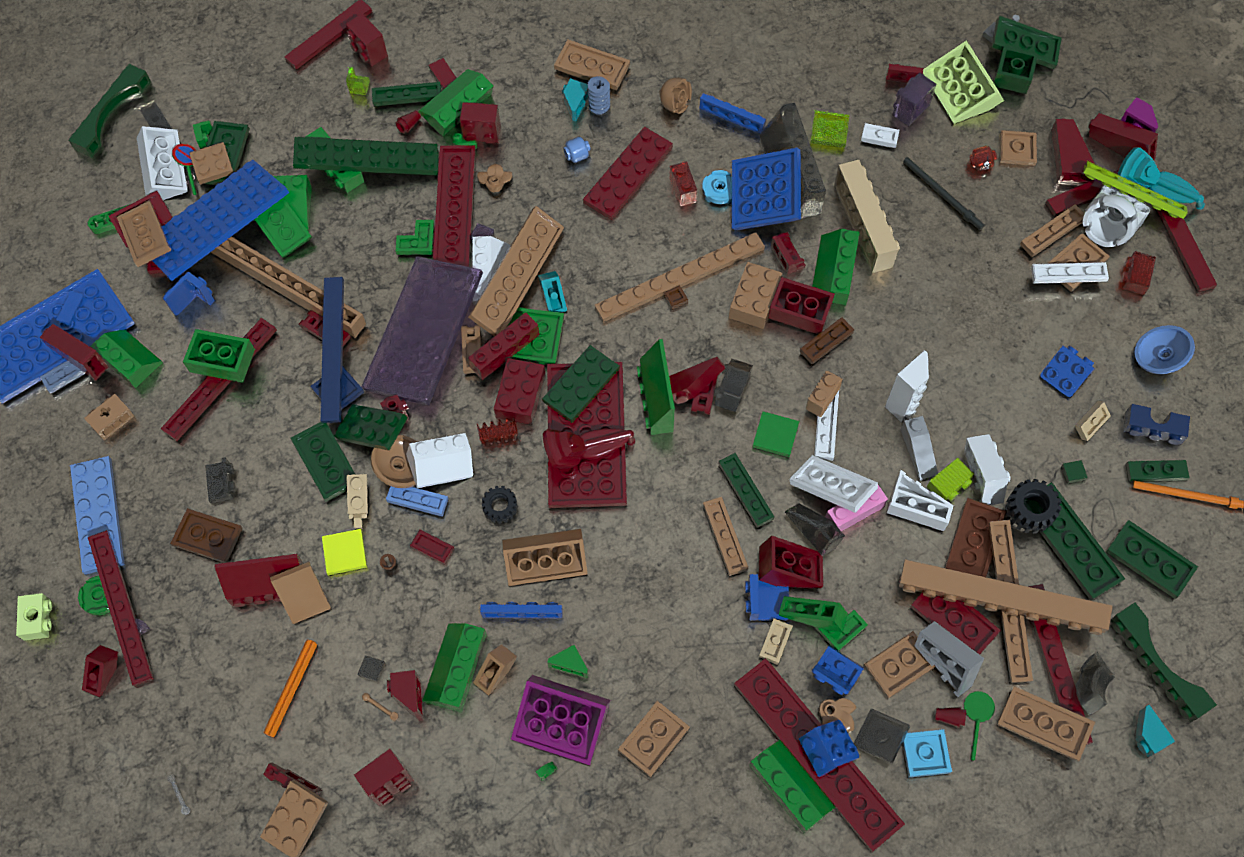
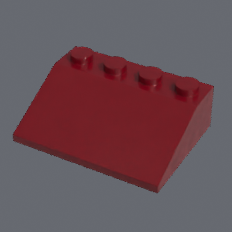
M298 554L215 564V571L226 600L234 607H242L246 603L264 604L265 601L270 600L281 602L271 583L270 577L304 563Z

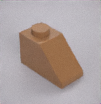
M501 644L488 654L473 684L487 695H490L510 671L517 656Z

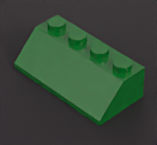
M467 69L421 108L418 113L443 137L460 122L463 102L481 104L492 95L494 85L482 73Z
M839 229L821 235L812 287L834 293L833 303L846 305L848 301L860 233L858 231Z
M448 623L422 700L423 702L462 713L487 637L484 628L466 623Z
M780 740L766 748L750 762L749 767L803 834L835 808Z

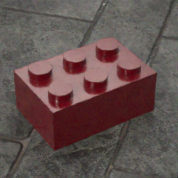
M781 277L770 306L768 318L820 334L824 329L835 294Z
M507 358L494 405L496 418L533 425L546 375L544 365Z
M390 748L354 774L367 796L378 806H385L390 803L396 793L406 791L411 786V782L414 781L400 759Z

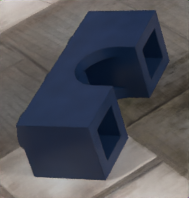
M1131 404L1126 410L1123 432L1130 433L1133 436L1149 437L1151 440L1168 441L1174 445L1182 444L1188 438L1190 416L1170 412L1164 419V424H1159L1151 418L1150 407Z

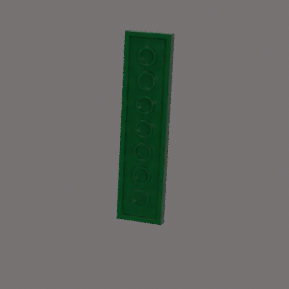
M294 137L293 169L438 175V144Z

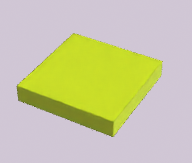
M361 529L322 536L327 575L367 568Z

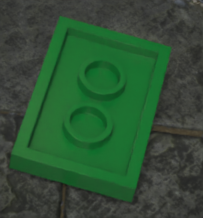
M284 197L255 218V221L282 258L313 238Z

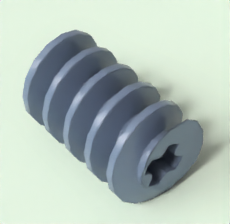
M600 76L593 77L588 81L589 109L595 114H604L610 108V85L607 79Z

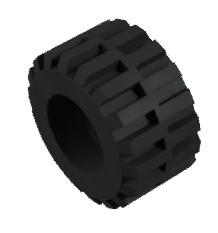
M1028 479L1024 483L1020 482L1008 497L1005 510L1009 511L1006 515L1008 518H1012L1010 521L1012 525H1018L1016 527L1018 530L1023 528L1025 533H1029L1032 530V534L1038 533L1039 530L1043 532L1059 516L1061 498H1057L1059 493L1052 490L1054 488L1052 485L1047 486L1046 481L1040 483L1038 479H1033L1032 482ZM1033 499L1041 505L1043 513L1035 514L1030 512L1025 507L1023 500Z

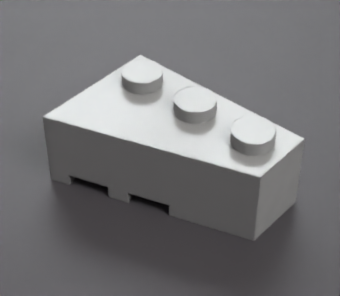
M935 621L920 631L915 643V647L931 666L935 665L942 673L941 678L943 681H948L956 690L953 693L957 697L972 687L984 660L981 655Z

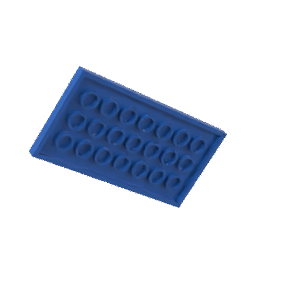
M254 160L247 162L241 169L232 173L226 180L217 184L215 188L202 195L199 200L189 205L184 211L174 216L168 223L162 226L171 251L151 261L173 281L286 196L289 191Z
M98 269L0 326V402L2 404L41 381L40 376L67 361L46 346L40 339L44 330L52 324L88 346H91L104 333L126 330L135 324ZM70 290L83 293L84 295L70 323L56 320Z

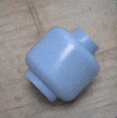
M581 137L567 141L565 147H563L567 160H571L573 163L586 159L588 151L591 150L588 141H584Z

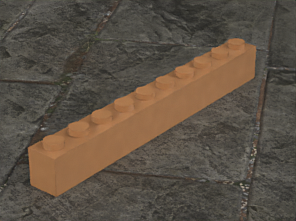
M230 237L211 251V253L305 309L312 310L323 317V290L252 248ZM344 303L343 330L356 338L366 326L365 319L362 313Z
M905 560L903 563L899 587L903 588L905 592L915 593V591L923 592V595L927 597H935L937 595L944 597L943 599L949 602L959 600L963 601L967 606H985L984 609L989 611H997L999 609L1011 616L1021 614L1025 615L1029 620H1047V623L1051 625H1060L1061 623L1068 625V628L1073 630L1087 629L1089 633L1095 635H1102V633L1109 630L1112 605L910 560Z

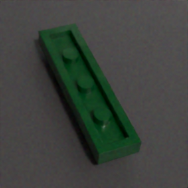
M430 82L372 88L373 106L431 101L441 92V83Z
M733 453L719 460L720 468L755 526L758 528L774 520L775 516L737 454Z

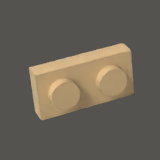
M1097 401L1075 425L1082 440L1088 441L1110 418L1111 415L1103 401Z
M773 619L759 658H766L769 662L778 665L793 626Z

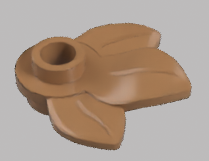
M493 164L489 166L487 172H478L477 178L480 183L486 184L489 191L499 192L504 183L512 179V172H503L501 165Z
M840 698L836 701L831 699L822 701L819 705L822 725L840 720L846 727L847 732L853 731L854 721L850 714L856 709V705L845 698ZM828 706H831V707H832V713H831V714H829V713L827 712V707H828Z

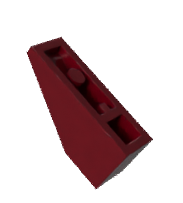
M714 357L670 375L673 400L676 404H680L696 397L725 369V365L718 357Z

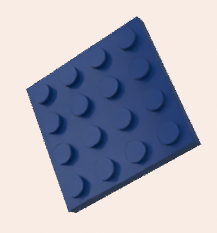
M799 148L732 160L733 230L801 220V157Z

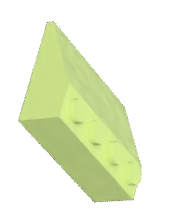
M967 40L923 69V74L954 124L987 112L1004 101Z

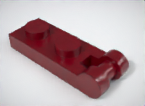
M310 310L305 320L302 319L299 326L323 340V317ZM343 330L344 346L351 336Z
M718 376L693 398L692 412L702 411L704 414L710 415ZM699 399L706 400V404H700Z

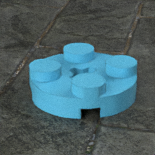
M716 170L704 178L702 192L706 201L715 204H729L732 202L731 173L724 170ZM718 185H722L724 189L719 190L716 187H718Z

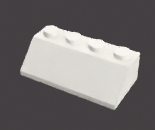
M144 126L140 129L137 136V145L145 196L158 191L162 199L165 200L187 192L184 167L178 164L172 157L173 148L180 144L177 130Z
M492 236L473 237L474 306L511 246Z
M925 350L897 374L885 408L900 422L906 418L910 419L916 413L915 409L919 406V401L923 397L922 393L927 388L926 383L929 379L928 353Z

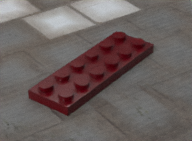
M644 126L583 198V203L608 219L613 220L673 148V143Z

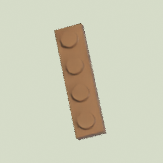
M1076 204L1022 240L1020 245L1031 257L1035 256L1083 222L1084 212Z
M722 497L703 502V507L729 576L747 571V562Z

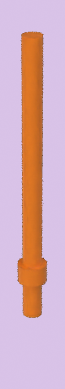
M1135 480L1132 484V488L1227 505L1228 508L1244 509V501L1239 500L1238 497L1230 496L1227 498Z

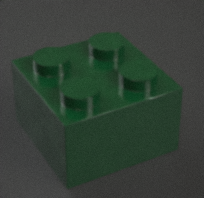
M1004 46L998 62L994 85L999 88L1027 94L1032 82L1038 54Z

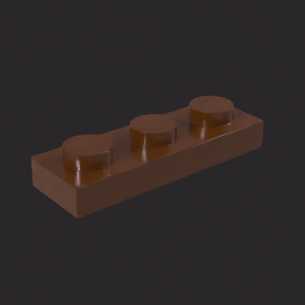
M841 317L801 347L800 353L811 364H814L852 335L854 329Z

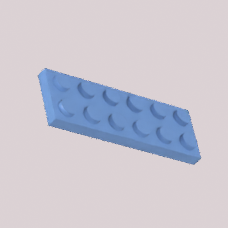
M107 456L70 465L82 572L85 575L98 572L87 537L106 530L110 533L119 566L125 565L111 458Z

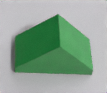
M575 645L548 658L547 664L549 668L588 678V669Z

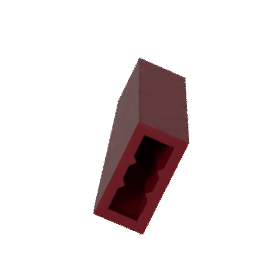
M1098 113L1094 119H1091L1088 129H1090L1089 137L1124 158L1133 148L1139 147L1155 160L1158 133Z
M1056 119L1051 131L1057 182L1088 183L1092 181V179L1085 176L1083 170L1087 161L1094 163L1074 119Z
M54 324L45 329L40 336V339L46 346L95 381L108 368V365L96 350Z

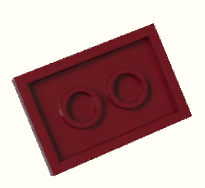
M158 191L109 215L111 222L127 248L129 247L118 222V216L150 201L161 226L173 218Z

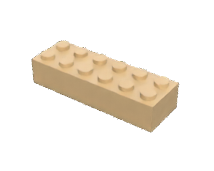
M859 160L840 164L834 186L853 230L860 232L858 242L871 272L875 273L893 268L899 251V243L897 240H894L892 227L886 222V214L879 206V198L873 192L872 182L867 179L865 167L861 165Z

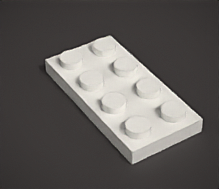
M814 455L790 478L791 485L854 513L878 489L877 482Z

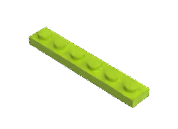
M1089 161L1084 166L1083 173H1085L1086 177L1092 180L1096 178L1107 187L1113 186L1122 194L1135 196L1136 200L1143 203L1146 201L1152 204L1153 208L1157 210L1163 209L1175 218L1180 217L1184 219L1187 214V206Z

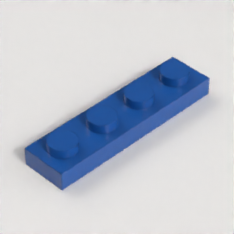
M703 93L700 97L699 109L759 134L764 132L766 119L760 115H755L743 108L723 102L711 95Z
M486 602V604H481L480 606L482 618H563L562 605H558L556 602H548L546 605H538L536 602H527L526 605H518L516 602H507L506 605H499L497 602Z

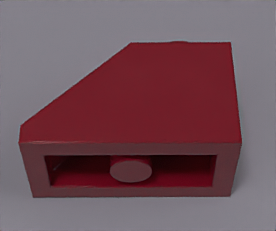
M99 645L86 656L82 684L83 691L98 697L103 695L116 670L118 651Z

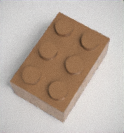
M747 262L730 306L729 318L764 329L769 316L770 306L782 277V272Z

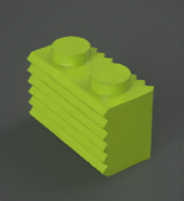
M956 458L929 481L927 488L946 501L949 500L951 502L958 496L959 493L957 491L961 488L965 490L973 483L971 479L974 473L959 458Z

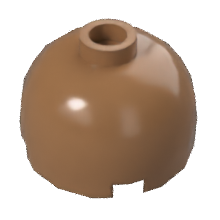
M674 77L668 79L663 84L659 95L661 104L666 110L680 114L687 109L688 105L685 104L687 100H691L692 96L691 84L686 81L687 79Z

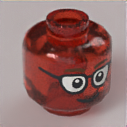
M988 145L973 149L972 154L969 155L972 168H976L977 171L992 168L995 163L994 160H997L995 149L991 150Z

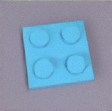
M944 730L904 733L901 735L908 777L948 774L952 772Z

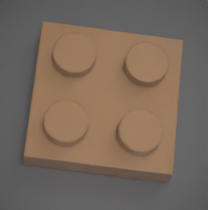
M224 142L189 153L199 184L234 173Z

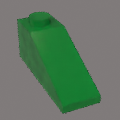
M784 596L778 615L820 629L843 632L848 613L839 602Z

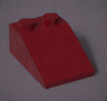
M771 535L759 546V581L774 586L821 589L824 587L823 553Z

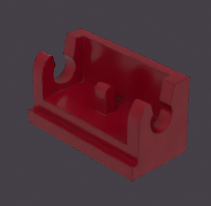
M788 232L773 236L771 247L787 275L806 266L804 259L800 258L793 246Z

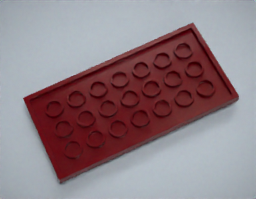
M615 362L620 366V369L573 423L548 406V429L571 432L578 436L598 429L625 430L622 362ZM573 363L547 364V392ZM625 444L616 451L597 459L589 460L581 457L578 465L568 469L555 468L548 459L549 508L627 506Z

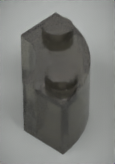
M733 358L729 364L725 363V369L722 371V374H724L723 381L720 387H716L713 398H716L714 405L733 412L737 411L753 365Z
M1098 652L1091 655L1082 665L1078 682H1076L1078 700L1089 715L1108 705L1105 699V691L1108 684L1115 678Z

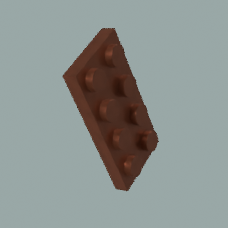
M967 498L945 568L986 577L993 555L988 523L990 521H1003L1006 511Z

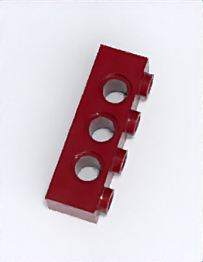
M524 313L468 357L470 368L483 380L505 363L507 358H511L540 335L538 324L527 313Z

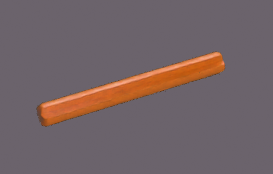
M306 640L264 729L265 735L275 737L317 647L316 642Z

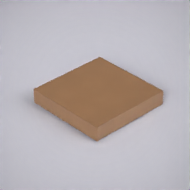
M1001 130L1000 163L1035 166L1037 163L1036 133Z

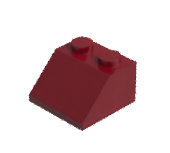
M416 671L390 673V680H387L388 693H391V697H394L396 702L417 720L423 721L421 679Z

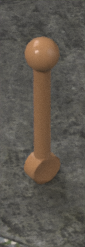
M368 693L362 695L364 701H369L388 714L391 720L396 721L399 718L396 712L386 709L373 700Z

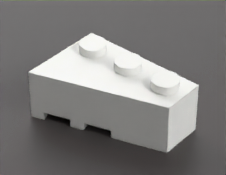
M989 434L967 438L964 451L969 468L975 473L978 482L974 483L975 489H980L981 500L979 502L987 505L1004 503L1007 485L1010 482V474L1003 466L1002 456H999L997 453L996 443L992 441Z
M900 470L887 513L944 531L949 524L953 505L933 491L930 492L921 486L920 482L917 480L915 482L906 476L905 472Z

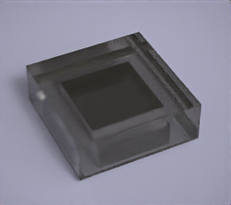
M365 655L357 675L378 682L385 662Z

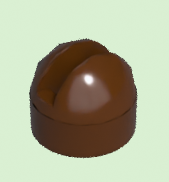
M385 554L380 558V565L383 569L390 570L396 564V559L391 554ZM387 556L392 564L390 567H388L384 559Z

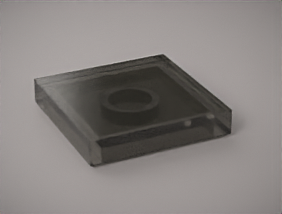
M870 709L853 744L857 749L893 764L910 726L874 709Z

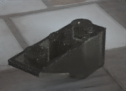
M800 503L785 511L786 515L822 556L836 549L845 536L832 520Z

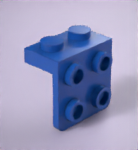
M190 272L182 276L163 297L171 312L176 316L196 297H199L209 306L215 301L211 295L213 292L206 286L207 282L200 276L198 278Z
M1070 345L1068 347L1062 346L1040 374L1041 378L1067 397L1073 396L1086 378L1096 369L1092 366L1094 362L1087 357L1080 358L1077 355L1078 351Z
M750 574L748 581H745V593H748L749 601L745 602L746 613H749V620H788V618L781 617L778 614L783 597H789V587L774 586L759 581L758 574Z
M829 645L819 662L812 669V672L817 680L822 683L828 682L832 685V689L842 695L843 693H849L864 667Z
M840 720L816 727L799 738L818 777L824 776L836 767L859 758L857 748Z

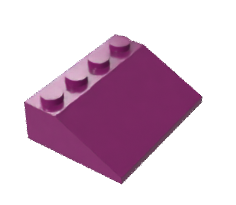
M532 675L526 682L511 740L590 765L611 700Z

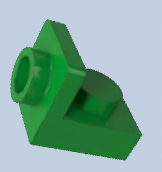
M210 121L193 125L196 141L200 149L206 148L209 139L208 135H210L212 130Z

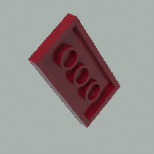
M922 592L911 604L910 607L929 624L935 621L979 655L1001 631L974 607L965 605L963 601L949 602L944 600V597L937 595L935 597L924 596Z

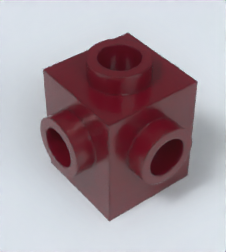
M397 394L386 397L380 402L382 410L403 413L408 417L406 410L409 408L405 400H400Z

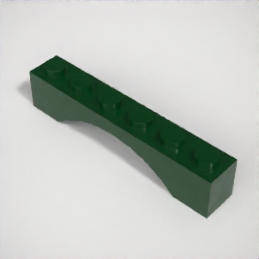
M128 64L122 70L119 77L112 83L108 91L101 97L97 105L92 108L89 115L81 122V125L68 140L75 151L90 158L95 155L102 146V130L110 114L125 101L141 95L151 83L145 70Z
M1136 602L1116 614L1110 620L1114 630L1123 636L1126 645L1138 655L1140 663L1149 669L1154 681L1163 687L1167 697L1178 706L1181 715L1191 723L1217 706L1203 687L1182 679L1162 661L1151 641L1149 619Z

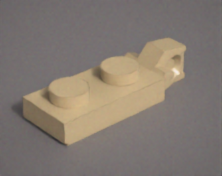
M367 474L347 475L349 519H354V529H363L362 518H367L368 514Z

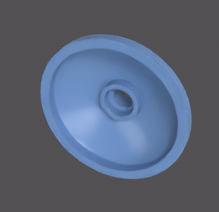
M1171 325L1156 327L1146 332L1138 340L1135 346V358L1139 366L1150 373H1171L1181 369L1191 360L1195 351L1194 340L1191 334L1181 327Z

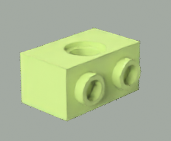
M43 593L18 596L16 636L24 641L49 638V631L52 628L51 620L49 619L52 602ZM38 613V617L32 620L33 616Z

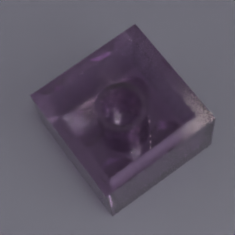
M919 73L915 78L912 77L908 81L907 86L900 88L897 92V100L893 105L894 111L892 115L907 126H910L930 106L937 84L922 73Z

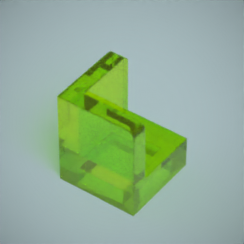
M349 67L346 77L349 93L366 95L370 84L369 77L355 75L353 67Z

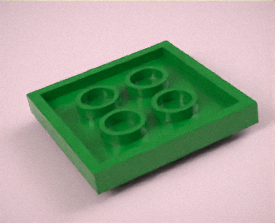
M517 308L508 326L524 313H527L538 324L540 335L510 359L545 365L556 364L564 313Z

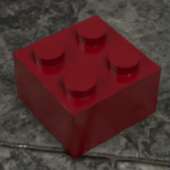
M363 13L346 23V34L351 41L349 43L350 47L354 52L357 51L364 62H367L372 67L388 57L383 34Z
M463 102L460 117L463 138L466 141L476 140L486 143H498L501 127L498 105Z

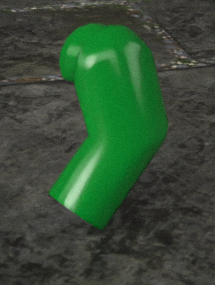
M460 133L453 135L454 145H475V149H477L476 140L466 141Z

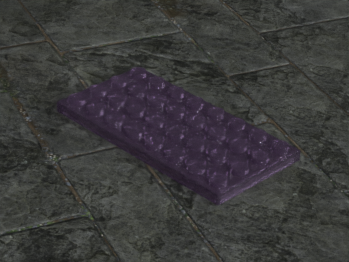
M416 257L361 387L366 391L386 396L397 394L399 399L429 406L483 275L482 270Z

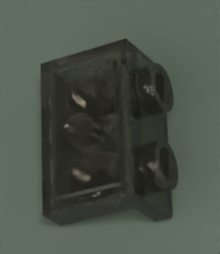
M224 457L220 463L205 465L208 501L215 503L234 499L233 492H236L234 480H232V474H234L233 464Z

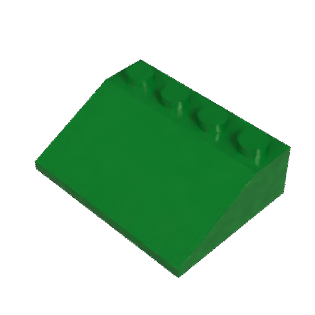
M659 339L640 358V366H637V375L642 378V383H639L640 393L644 394L645 400H642L643 411H647L648 417H645L646 429L650 428L651 435L674 431L675 407L663 339Z

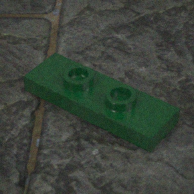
M1186 460L1128 461L1126 463L1129 482L1134 480L1187 481L1190 478Z

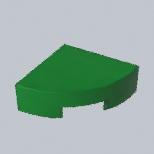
M552 761L535 772L538 778L543 781L555 772L558 767Z

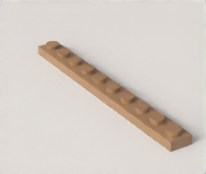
M755 232L595 304V309L602 322L608 321L663 296L664 292L679 285L683 287L763 251L765 246Z

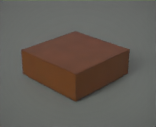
M680 285L664 292V297L672 310L688 303V298Z

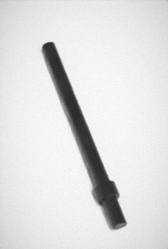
M909 157L903 160L905 165L959 211L967 222H971L979 230L984 228L985 225L975 217L976 214L973 211L967 210Z

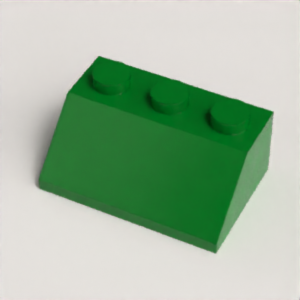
M126 330L104 333L90 346L97 351L105 363L134 388L140 385L163 363Z

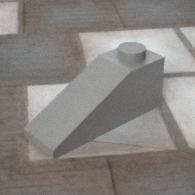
M923 416L904 420L900 430L919 481L935 477L938 471L929 431Z

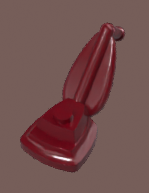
M547 429L542 433L548 459L553 467L560 469L575 467L580 463L581 457L589 460L597 459L616 451L625 443L629 446L635 444L634 432L632 430L598 429L588 431L580 436L571 432H562L554 429Z

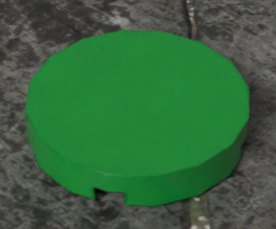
M100 577L89 578L79 590V605L85 612L91 615L109 613L110 610Z

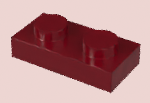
M889 64L886 80L920 84L924 68Z

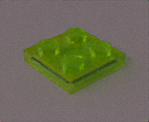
M815 110L810 143L845 148L850 115Z

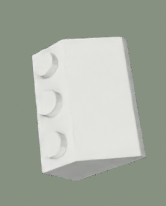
M465 433L409 444L406 456L417 488L473 477L471 448Z

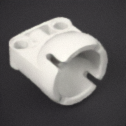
M1104 185L1098 195L1085 209L1083 227L1087 226L1085 232L1094 243L1104 247H1114L1116 244L1119 246L1126 243L1135 234L1148 216L1150 208L1134 197L1122 194L1117 188Z

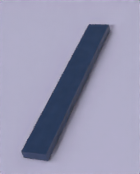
M343 277L324 278L320 417L322 423L341 422Z

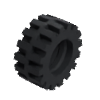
M495 486V489L491 487L489 492H485L484 497H482V509L488 520L491 519V522L495 523L497 521L498 524H501V521H504L506 523L508 519L511 520L513 515L517 513V499L514 492H511L509 488L505 489V486H501V488ZM503 498L507 500L508 506L502 511H496L491 506L494 500Z

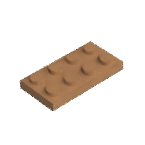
M567 40L554 64V69L587 81L596 76L604 77L609 82L610 88L617 90L630 66V60Z
M150 201L117 217L137 267L171 251L158 216Z
M1015 686L998 722V726L1078 762L1095 725V722Z

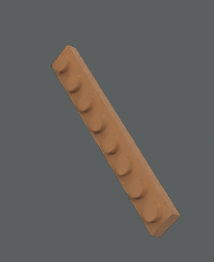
M1010 520L990 521L988 525L996 580L1019 585ZM1000 610L1010 682H1032L1033 677L1024 615L1011 616L1005 614V611Z

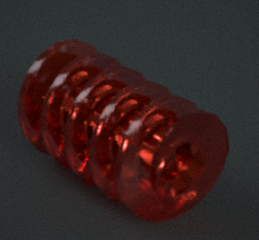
M513 416L512 422L505 418V424L500 419H498L497 425L490 421L489 427L485 422H483L482 428L477 424L479 439L483 447H486L487 441H489L490 445H493L494 439H496L498 444H501V440L504 438L507 443L509 442V436L512 437L513 441H516L518 431L515 416Z

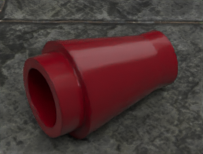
M414 110L399 117L395 125L401 133H408L421 119V115L417 110Z
M961 707L936 708L935 720L958 728L965 726L966 709H961Z

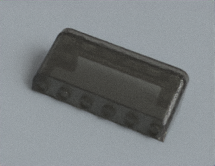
M785 104L762 130L759 141L764 154L792 148L800 149L801 218L819 215L822 211L826 189L796 104Z

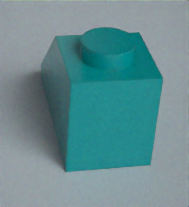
M570 78L568 84L564 85L562 94L564 95V103L572 121L576 122L588 100V84Z
M553 271L538 275L548 311L559 313L567 311L557 272Z
M1150 705L1139 711L1135 740L1143 754L1150 757L1175 742Z

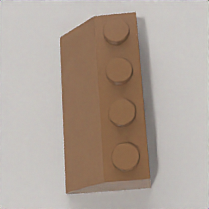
M581 529L502 540L508 586L588 575Z

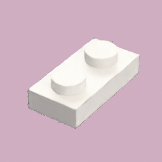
M865 123L861 142L896 148L899 130Z

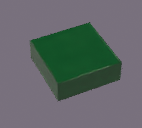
M1082 460L1063 463L1061 466L1067 484L1084 481L1088 478Z

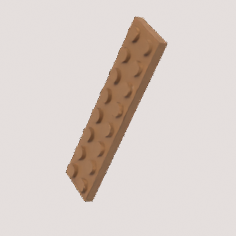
M535 206L468 318L494 337L508 326L564 227L539 207Z

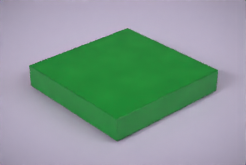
M762 411L752 447L790 458L800 421Z

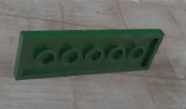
M1051 482L1047 486L1052 485L1054 487L1052 490L1059 493L1057 498H1061V504L1059 505L1061 506V511L1053 524L1040 533L1092 601L1123 582L1125 578ZM1033 499L1023 500L1025 507L1030 512L1035 514L1043 513V509L1037 501Z

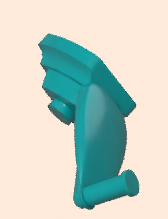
M1139 147L1133 148L1123 160L1117 175L1149 188L1178 203L1196 202L1195 207L1198 210H1202L1205 207L1203 195H1200L1190 183L1170 172H1159L1154 160L1143 149Z

